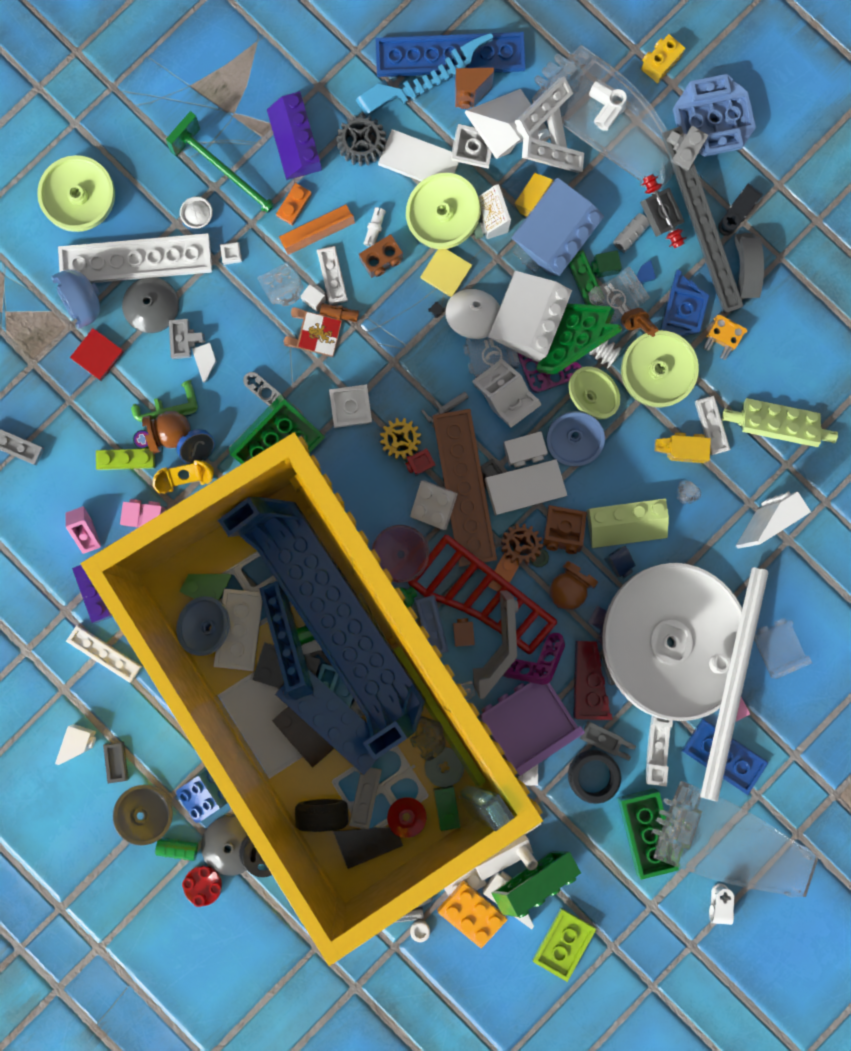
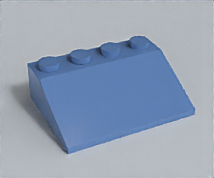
M556 178L511 238L548 275L560 276L604 218V215L590 201L562 180Z

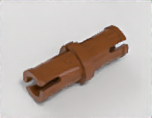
M322 303L320 315L334 317L339 321L343 319L357 323L359 311L343 308L342 305L333 306Z

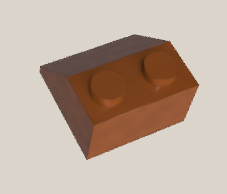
M456 68L455 107H460L461 109L474 107L492 89L494 68Z

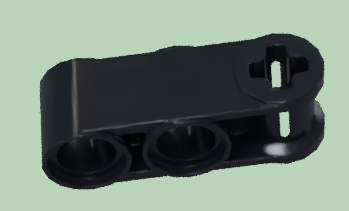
M748 183L718 225L719 232L724 236L731 235L739 224L744 221L763 193Z

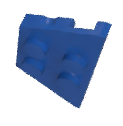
M680 270L675 271L660 330L673 332L683 337L700 332L709 295L700 290L693 281L686 279Z

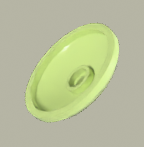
M588 366L578 369L569 380L570 397L581 412H585L599 420L607 419L616 413L620 406V393L617 385L607 373L598 368Z

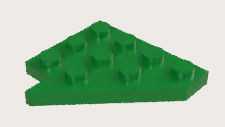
M567 303L548 354L538 362L536 370L539 373L557 374L620 333L622 327L619 324H610L615 310L611 306Z

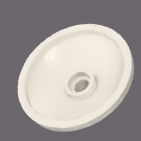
M465 289L455 293L449 299L446 306V319L450 327L461 336L471 339L486 338L491 331L500 305L493 296L484 291Z

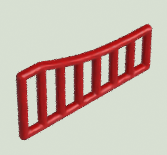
M449 535L442 537L408 581V584L424 597L435 595L437 602L467 613L490 626L501 635V619L497 623L488 616L500 602V591L507 590L517 598L518 609L524 603L533 610L516 630L517 646L529 655L535 651L557 624V620ZM448 544L456 552L426 589L417 581ZM462 556L471 562L470 566L446 596L433 593ZM477 568L486 574L485 578L464 604L453 600ZM492 580L502 586L482 612L471 608ZM540 616L548 623L528 645L520 637L534 620Z

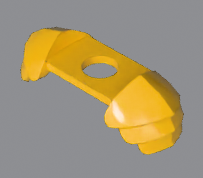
M198 460L194 461V463L172 468L164 467L154 475L153 487L158 493L173 492V486L200 481L201 485L209 484L212 482L214 470L209 463ZM186 470L190 476L187 479H182L179 477L178 472Z

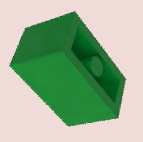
M453 785L433 788L440 830L461 828Z

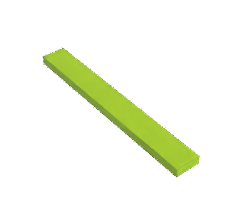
M401 647L395 648L394 652L426 698L424 706L476 786L482 785L486 782L484 776Z

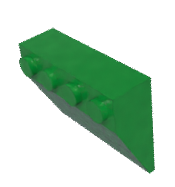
M280 394L228 449L230 455L240 464H243L294 432L297 437H303L308 445L309 454L325 436L292 403Z

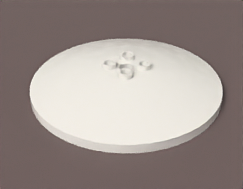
M660 564L632 576L613 597L603 625L602 639L605 661L610 675L621 693L640 710L665 720H695L708 716L720 709L728 671L721 674L713 672L709 661L715 654H725L731 662L742 613V607L737 598L716 576L689 564ZM669 637L673 638L674 640L673 647H669L667 645V639Z

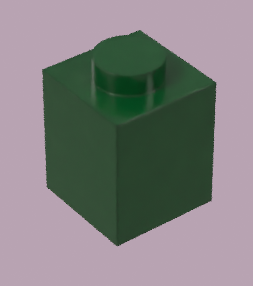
M618 250L595 255L593 261H591V268L593 273H596L597 278L619 274L622 267Z

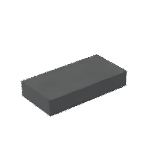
M124 741L103 744L107 783L128 781Z

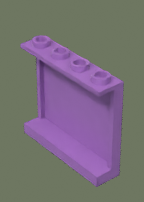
M531 682L527 685L521 683L514 688L515 692L510 696L506 693L498 698V704L494 706L489 704L481 709L483 712L479 715L481 721L487 724L492 732L493 740L499 743L505 753L504 757L514 766L518 773L516 776H521L585 733L581 726L578 727L550 683L545 685Z

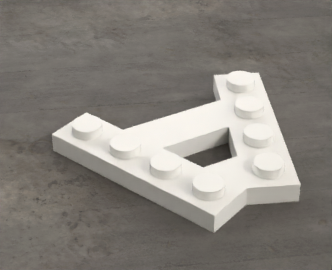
M565 76L552 84L515 120V123L524 138L522 158L579 173L583 172L584 153L567 148L560 113V106L573 94ZM546 120L551 143L539 140L537 128Z

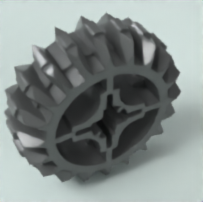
M363 114L359 119L354 115V120L351 121V119L347 118V124L342 123V129H338L339 136L336 137L338 142L337 148L341 150L340 155L345 156L347 162L351 160L353 165L359 162L360 167L363 165L362 162H366V165L369 166L370 160L375 163L377 161L376 157L380 158L382 156L381 152L385 151L384 145L387 143L385 138L386 132L382 131L383 126L382 124L378 125L377 119L372 121L370 115L367 119H364ZM372 133L377 138L375 145L370 140ZM349 136L353 140L351 148L346 143Z

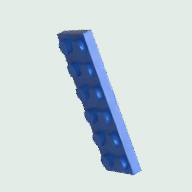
M309 670L314 693L295 700L286 692L285 685L283 684L275 695L359 772L365 775L377 761V759L374 760L363 744V742L371 737L368 724Z

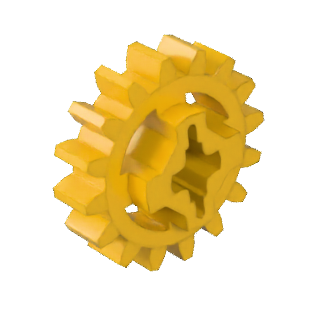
M396 418V423L394 424L388 421L389 427H383L386 432L380 433V436L384 438L380 443L386 445L383 451L389 450L388 456L390 457L395 454V459L397 460L399 456H402L403 460H405L406 454L410 457L413 456L412 450L417 452L418 448L416 445H421V441L417 440V438L421 437V433H416L418 426L412 427L413 421L407 424L406 418H403L402 422H399V419ZM396 427H403L401 430L394 429ZM410 431L413 434V442L408 439ZM388 435L393 439L391 446L388 443ZM402 435H404L405 441H400L398 443L396 436L401 437ZM399 448H407V450L398 451Z

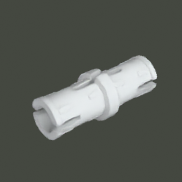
M378 207L374 209L371 223H368V232L363 243L368 247L370 244L372 246L376 243L378 234L382 231L381 225L386 211L380 208V211H378Z

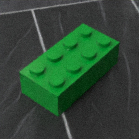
M653 788L617 797L636 875L640 880L679 871L660 792Z
M552 851L537 861L538 865L534 870L525 869L491 892L502 914L522 918L529 914V909L542 905L545 902V898L549 895L553 896L559 893L562 886L575 882L576 877L581 874V871L569 851Z

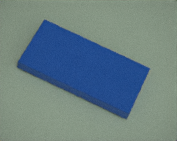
M702 718L681 751L707 768L716 727ZM732 738L723 779L749 795L769 762Z

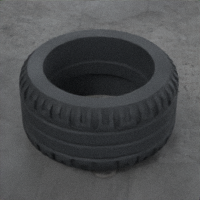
M587 750L572 760L568 770V781L573 792L583 801L593 804L604 803L613 798L618 792L621 784V772L618 764L608 754L599 750ZM599 760L608 766L610 780L603 790L590 793L580 786L578 781L579 772L587 762Z
M317 799L299 802L295 806L296 828L304 832H325L343 829L349 822L348 804L345 800Z

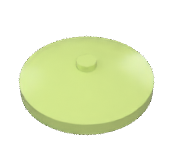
M67 156L55 161L45 170L38 185V202L43 213L53 224L67 231L80 232L98 226L110 214L115 201V188L110 175L101 164L85 156Z
M438 173L421 181L412 191L406 206V220L410 231L419 242L434 249H448L463 243L474 232L481 214L480 199L472 184L462 176L453 173Z
M658 330L654 337L647 333L638 337L627 348L621 363L622 380L629 394L638 402L657 408L674 405L687 397L696 384L699 372L698 359L692 346L680 335L663 330Z

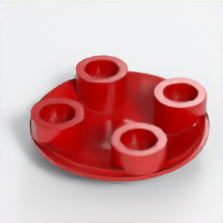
M198 866L188 872L183 880L182 887L186 898L194 906H208L214 903L220 896L222 881L219 874L211 867Z

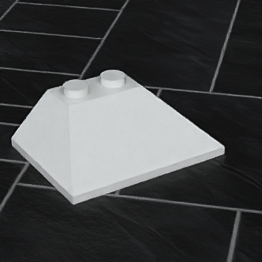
M519 89L465 111V114L495 158L498 159L511 153L516 144L523 141L524 138L515 120L531 106V103L522 90ZM542 123L537 128L539 140L550 136L549 129L545 123Z

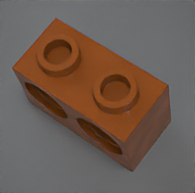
M390 234L359 253V259L370 277L373 278L383 275L387 268L399 265L403 259V252ZM388 250L395 252L392 256H387L385 253ZM371 260L379 261V264L376 266H371L369 263Z

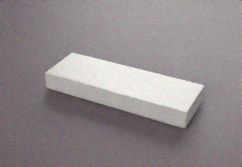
M336 247L318 249L317 253L329 305L347 302L348 299Z
M711 396L696 400L695 406L705 438H711L710 455L729 451L730 446L715 397Z

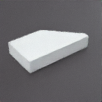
M210 343L192 349L204 383L207 382L212 369H214L217 363Z

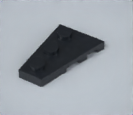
M389 826L372 827L369 830L357 828L333 831L347 869L403 846L401 838L394 834Z

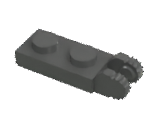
M587 721L583 729L585 733L580 736L581 740L614 756L618 755L630 761L631 757L629 754L618 750L621 744L634 750L636 745Z

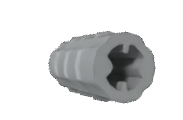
M638 213L614 239L613 244L615 247L625 253L650 226L648 218Z

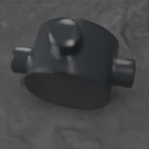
M435 302L431 308H428V312H431L435 318H439L441 313L445 312V308H442L438 302Z

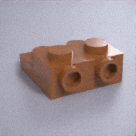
M549 505L542 545L546 546L550 551L564 549L568 554L580 552L583 547L587 512Z

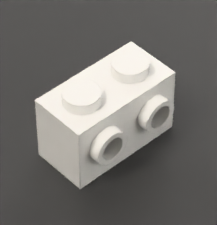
M541 431L503 443L509 466L514 465L515 468L526 465V461L532 460L533 463L542 461L544 456L548 454Z

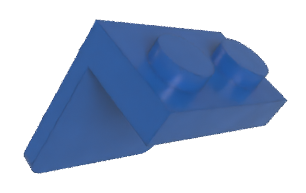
M205 770L176 791L180 801L196 823H199L228 803L208 770Z

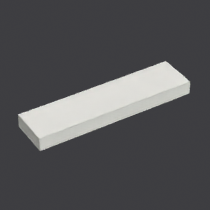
M76 625L66 642L129 683L133 682L142 668L140 664L79 625Z

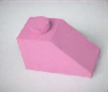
M84 506L65 513L66 528L83 554L101 547L93 521Z

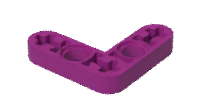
M516 352L529 388L534 393H541L568 383L573 373L567 374V379H564V373L570 371L571 367L577 370L582 368L577 362L564 368V373L562 370L558 372L561 377L559 382H553L550 379L551 374L539 373L540 375H537L536 378L538 382L542 381V384L538 389L537 386H533L535 383L534 376L532 378L529 377L537 374L538 371H528L526 369L528 362H534L536 367L538 362L530 358L523 361L522 358L526 356Z
M560 633L550 634L545 641L537 663L515 659L511 667L502 676L541 685L548 684L554 676L565 648L563 636ZM549 655L555 656L552 661H550V662L545 661V658H546L547 656H549ZM523 668H530L527 674L520 673Z

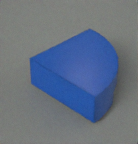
M651 260L644 263L639 269L636 276L637 285L656 279Z

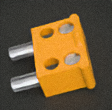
M717 315L714 317V323L706 335L708 340L703 349L709 351L713 343L716 342L725 347L720 358L726 360L730 351L736 349L742 336L747 333V329L722 315Z

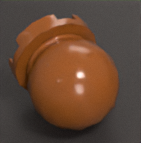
M165 411L159 414L156 419L152 415L142 417V426H147L148 431L145 439L153 454L161 452L162 446L177 448L180 438L185 437L191 431L187 418L177 411Z
M567 561L562 566L565 569V573L558 574L553 579L549 589L550 598L558 608L570 611L579 608L585 602L588 596L587 588L595 589L598 581L590 574L588 576L583 575L579 572L580 567Z

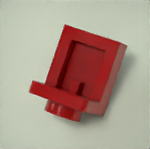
M427 448L411 457H406L408 462L405 465L409 473H414L415 476L436 466Z

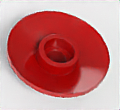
M403 797L396 800L390 806L387 813V822L394 834L402 838H411L418 835L424 829L427 820L424 806L418 800L411 797ZM405 813L410 815L408 820H403Z

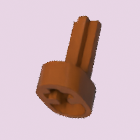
M643 308L627 311L621 317V323L627 330H635L641 327L651 337H654L655 333L658 332V328L649 320V315Z

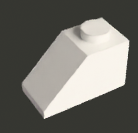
M75 724L68 726L55 764L65 763L93 748L96 737H94L96 731Z

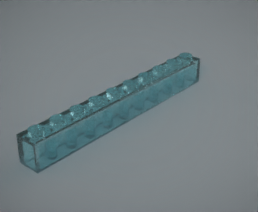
M470 785L460 791L461 795L458 798L469 815L495 832L514 819V816L498 793Z

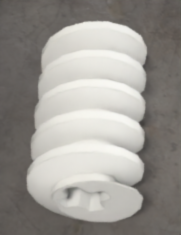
M609 340L589 353L590 355L597 353L596 360L602 357V365L609 362L607 369L620 355L621 350L620 347L614 350L615 343L612 342L608 345Z

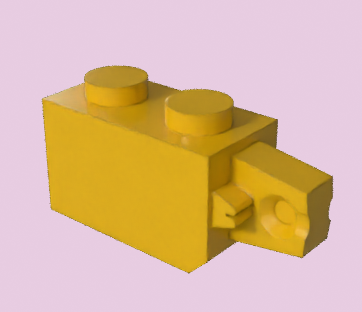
M674 433L669 438L656 439L654 451L667 454L670 461L706 463L710 461L711 438H705L703 434H694L693 437L686 436V433Z

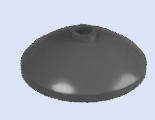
M155 277L142 278L134 282L126 290L122 301V310L127 322L136 330L144 333H158L169 327V320L176 319L179 311V299L173 287L166 281ZM150 299V303L145 304V300Z
M152 785L131 787L122 793L115 803L112 815L113 824L118 835L126 842L140 846L152 844L161 839L171 825L173 817L171 802L162 790ZM138 813H142V820L137 818Z
M224 816L215 820L208 826L202 837L201 852L203 859L209 867L221 875L234 876L247 870L239 857V849L247 833L236 816ZM226 845L231 847L230 852L225 850Z

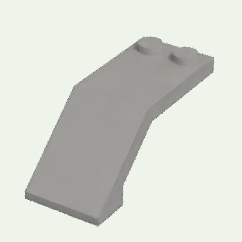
M507 590L500 591L502 644L483 668H473L474 688L480 699L486 697L517 658L515 612H518V602Z

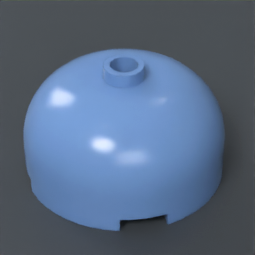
M72 269L63 270L51 276L53 283H58L56 287L57 292L70 317L77 319L78 322L75 323L77 328L81 329L93 323L100 313V302L97 296L100 293L95 283L91 284L84 274Z

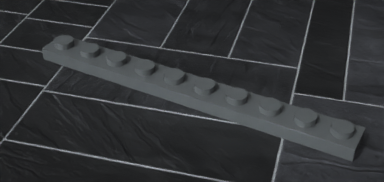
M681 126L662 133L670 161H672L677 151L673 149L674 145L666 140L672 131L681 135L683 133ZM671 162L723 313L742 308L744 306L694 162L688 171Z

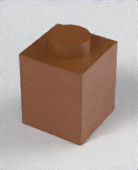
M468 618L457 619V623H453L455 647L475 645L473 622H468Z

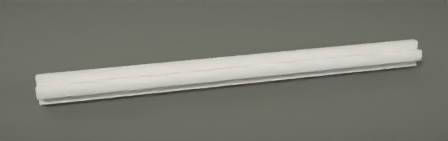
M755 567L751 569L700 795L702 798L718 802L768 578L767 570Z

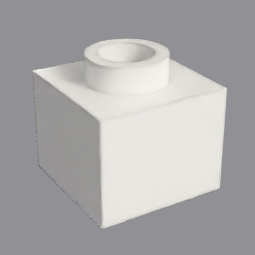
M309 284L301 295L302 301L316 312L321 308V304L326 302L325 292L318 286L313 287Z

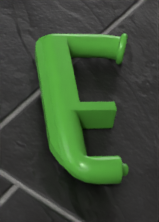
M191 380L181 384L185 389L188 403L163 408L162 401L156 398L154 399L156 411L141 414L139 406L133 404V407H131L133 417L137 421L142 422V417L152 415L156 419L159 414L165 411H177L184 416L195 413L198 405Z

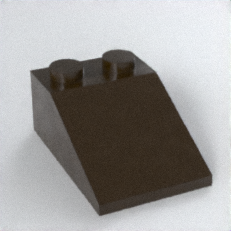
M289 707L272 720L312 768L334 750L328 742Z

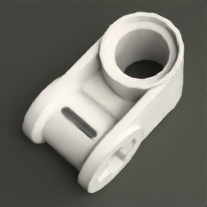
M717 883L711 890L710 922L732 925L734 921V894L726 885Z

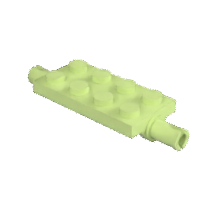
M746 398L741 412L725 408L722 414V421L738 423L739 426H743L742 432L814 447H819L821 440L836 443L838 439L837 431L822 429L821 413Z

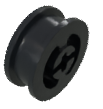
M247 835L239 849L241 863L250 874L256 877L271 876L270 870Z

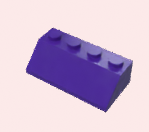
M301 92L282 96L267 109L286 180L322 171Z

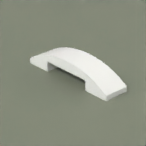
M651 717L647 747L646 784L667 787V759L670 727H672L673 720Z

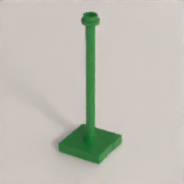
M190 111L165 139L170 152L177 157L185 146L190 144L262 206L261 210L263 212L269 213L274 207L271 199L266 200L193 138L200 130L196 115Z

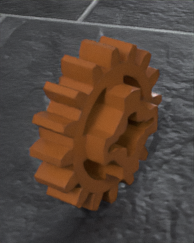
M515 524V529L509 527L508 533L504 532V539L501 540V544L505 546L502 547L501 551L507 552L505 558L511 557V563L516 560L519 566L523 561L528 565L529 560L535 562L536 556H540L541 552L539 550H542L543 545L539 543L542 542V537H537L539 531H532L533 526L527 529L526 524H523L522 528Z

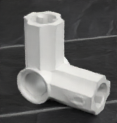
M598 80L593 84L589 96L604 104V107L594 119V123L603 131H608L617 117L626 109V93L620 89L615 90ZM616 100L622 101V102L619 103V104H615V103H614V101H616Z

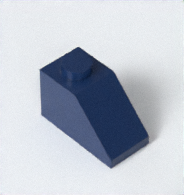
M626 546L618 548L604 558L616 577H627L633 572L632 568L636 566Z

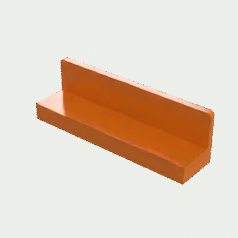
M344 205L279 236L287 255H290L354 224V216L350 213L347 205Z

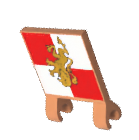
M293 307L291 316L303 319L298 340L286 336L284 338V345L333 357L342 320L339 321Z

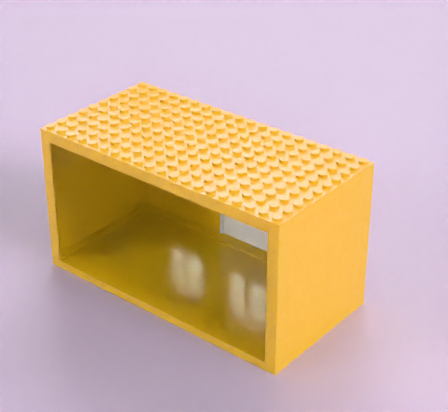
M294 432L80 564L328 966H331L543 822L540 817L543 812L536 801L527 796L530 792L524 782L515 777L518 773L514 766L502 757L505 753L499 743L490 739L489 736L492 735V732L486 723L478 720L477 716L480 715L473 703L467 702L464 698L467 696V693L462 685L453 681L452 677L455 675L449 665L442 664L439 659L442 657V654L436 645L431 646L427 639L430 636L424 626L419 628L415 621L418 618L411 606L407 608L403 603L405 597L399 587L394 589L391 584L393 578L386 568L382 570L380 567V557L374 549L369 550V541L362 530L357 531L355 518L350 511L347 513L344 511V501L338 492L333 493L332 483L326 473L321 475L320 464L314 455L310 456L305 440L302 436L297 437ZM248 497H265L296 502L357 595L362 593L392 649L401 647L486 780L482 785L476 786L464 768L461 779L456 784H453L461 828L441 831L439 828L433 788H439V786L434 785L426 776L424 765L427 756L434 749L441 747L451 748L425 706L417 731L389 750L396 752L400 756L401 767L394 775L378 784L376 796L380 793L384 794L390 805H392L397 799L390 789L391 786L404 778L414 780L418 785V795L415 799L424 806L427 814L425 827L418 835L411 838L400 837L403 843L402 847L347 869L333 831L304 832L296 828L295 806L299 802L317 799L345 800L348 804L349 822L345 828L339 830L359 828L349 826L354 801H348L338 783L354 771H357L359 774L361 772L335 749L312 768L273 723L272 720L288 706L275 695L279 688L253 680L264 642L274 645L267 617L260 621L254 671L214 667L216 651L205 656L190 654L179 643L176 632L178 617L182 609L193 600V598L179 592L188 574H233L244 591L259 593V588L277 581L272 576L256 587H251L241 569L258 558L260 554L240 536L228 537L218 522V519ZM289 602L296 629L305 625L304 621L292 603ZM316 640L301 646L303 654L306 655L322 650ZM354 701L351 709L367 723L366 716L356 701ZM444 761L443 764H439L441 772L444 773L445 770L450 769L447 766L448 762ZM408 813L403 815V820L410 818ZM387 818L374 827L389 826Z

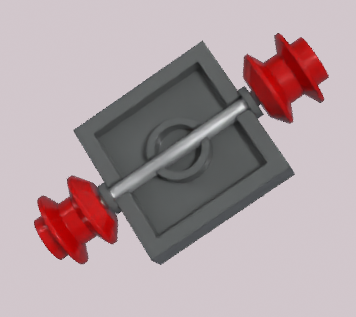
M651 174L643 179L644 183L641 185H646L647 190L644 193L651 194L652 196L640 203L655 236L657 237L667 231L671 232L667 234L665 239H670L672 243L669 247L673 246L675 249L685 244L684 240L687 237L681 236L683 229L675 230L676 226L685 221L670 188L659 192L658 189L662 186V183H657L656 181L659 176L655 177L654 174Z

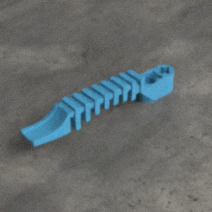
M491 33L486 34L460 47V52L465 59L464 61H462L456 49L452 50L451 55L457 65L454 66L449 57L446 58L445 64L449 70L446 71L442 64L439 65L438 71L440 75H437L435 70L431 71L430 76L432 80L430 81L424 75L422 77L423 85L416 78L413 80L415 86L413 89L408 81L403 83L404 88L399 89L390 87L386 80H383L355 100L365 117L396 97L400 98L405 105L408 103L407 98L413 101L417 95L420 94L422 96L426 90L430 91L433 89V86H439L441 81L444 80L446 82L450 76L455 77L456 68H466L469 66L473 53L479 47L492 41L493 35Z

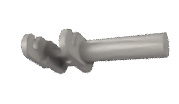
M464 391L442 407L437 400L434 401L439 409L434 415L447 413L468 399L467 393ZM421 410L428 423L432 422V427L434 428L433 417H428L426 412Z

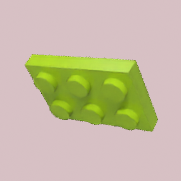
M560 908L532 961L568 982L596 928L565 909Z

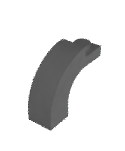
M754 233L735 234L734 242L740 257V274L737 285L740 297L760 298L764 278V255L760 237H755Z

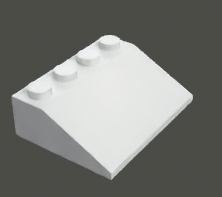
M515 271L488 337L536 362L541 361L548 354L572 290L556 281Z
M788 491L761 503L762 507L756 510L736 547L739 549L759 545L809 514L811 511L798 491L794 493Z

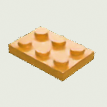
M464 880L437 909L442 917L481 949L508 920L506 915H503L500 910Z

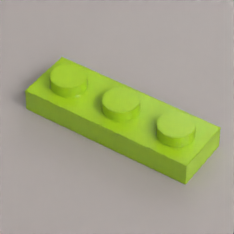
M150 449L96 450V470L155 468V454Z

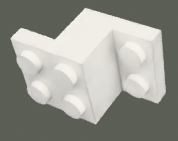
M503 359L472 381L474 386L485 396L492 411L510 428L541 406L539 399L528 390L522 376Z

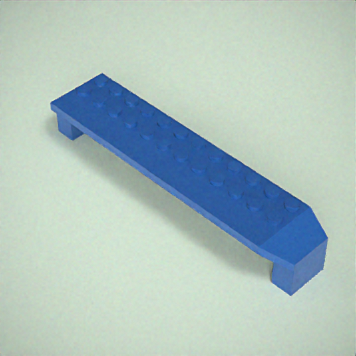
M248 497L218 519L228 537L240 536L258 551L366 716L371 737L363 742L372 758L376 760L417 731L426 698L296 502L265 497Z

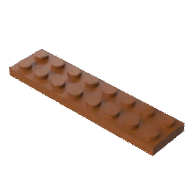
M471 409L432 415L445 489L458 493L450 516L454 540L482 562L495 561L497 556ZM462 556L458 564L461 567L470 565L471 562Z

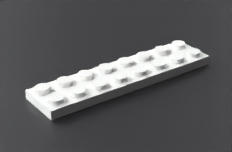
M208 233L58 247L60 272L68 269L77 270L84 274L90 283L212 272L210 235Z

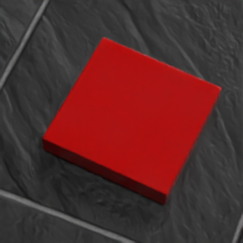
M92 328L70 358L102 381L124 351Z

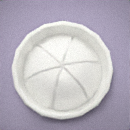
M194 196L183 202L180 208V217L186 226L203 228L210 222L213 210L211 204L206 199Z

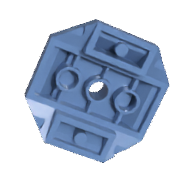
M728 74L690 81L673 108L676 127L681 126L683 133L687 134L690 127L694 126L708 135L698 153L703 156L742 149L756 128L748 92L741 85L734 82ZM710 118H714L716 122H712Z

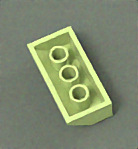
M666 498L586 510L591 548L668 538L669 515Z

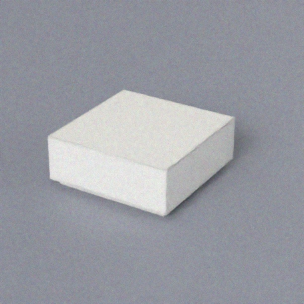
M239 242L220 245L224 265L242 262Z

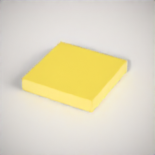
M438 249L420 278L452 297L472 268V264L447 249Z

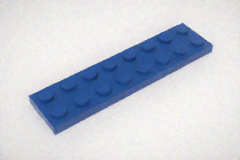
M524 32L491 33L493 35L492 41L479 47L473 53L470 65L466 67L494 68V73L525 71ZM489 33L375 38L377 77L430 75V72L435 70L437 75H440L438 71L439 65L442 64L446 71L449 70L445 64L446 58L449 57L453 65H457L451 55L452 50L456 49L462 61H464L465 59L460 52V47Z

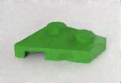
M188 574L179 592L193 599L207 596L220 601L232 575Z

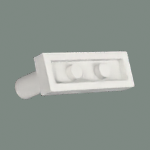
M523 835L475 868L480 879L483 881L519 860L523 861L528 870H534L538 862L532 855L533 851L526 835Z

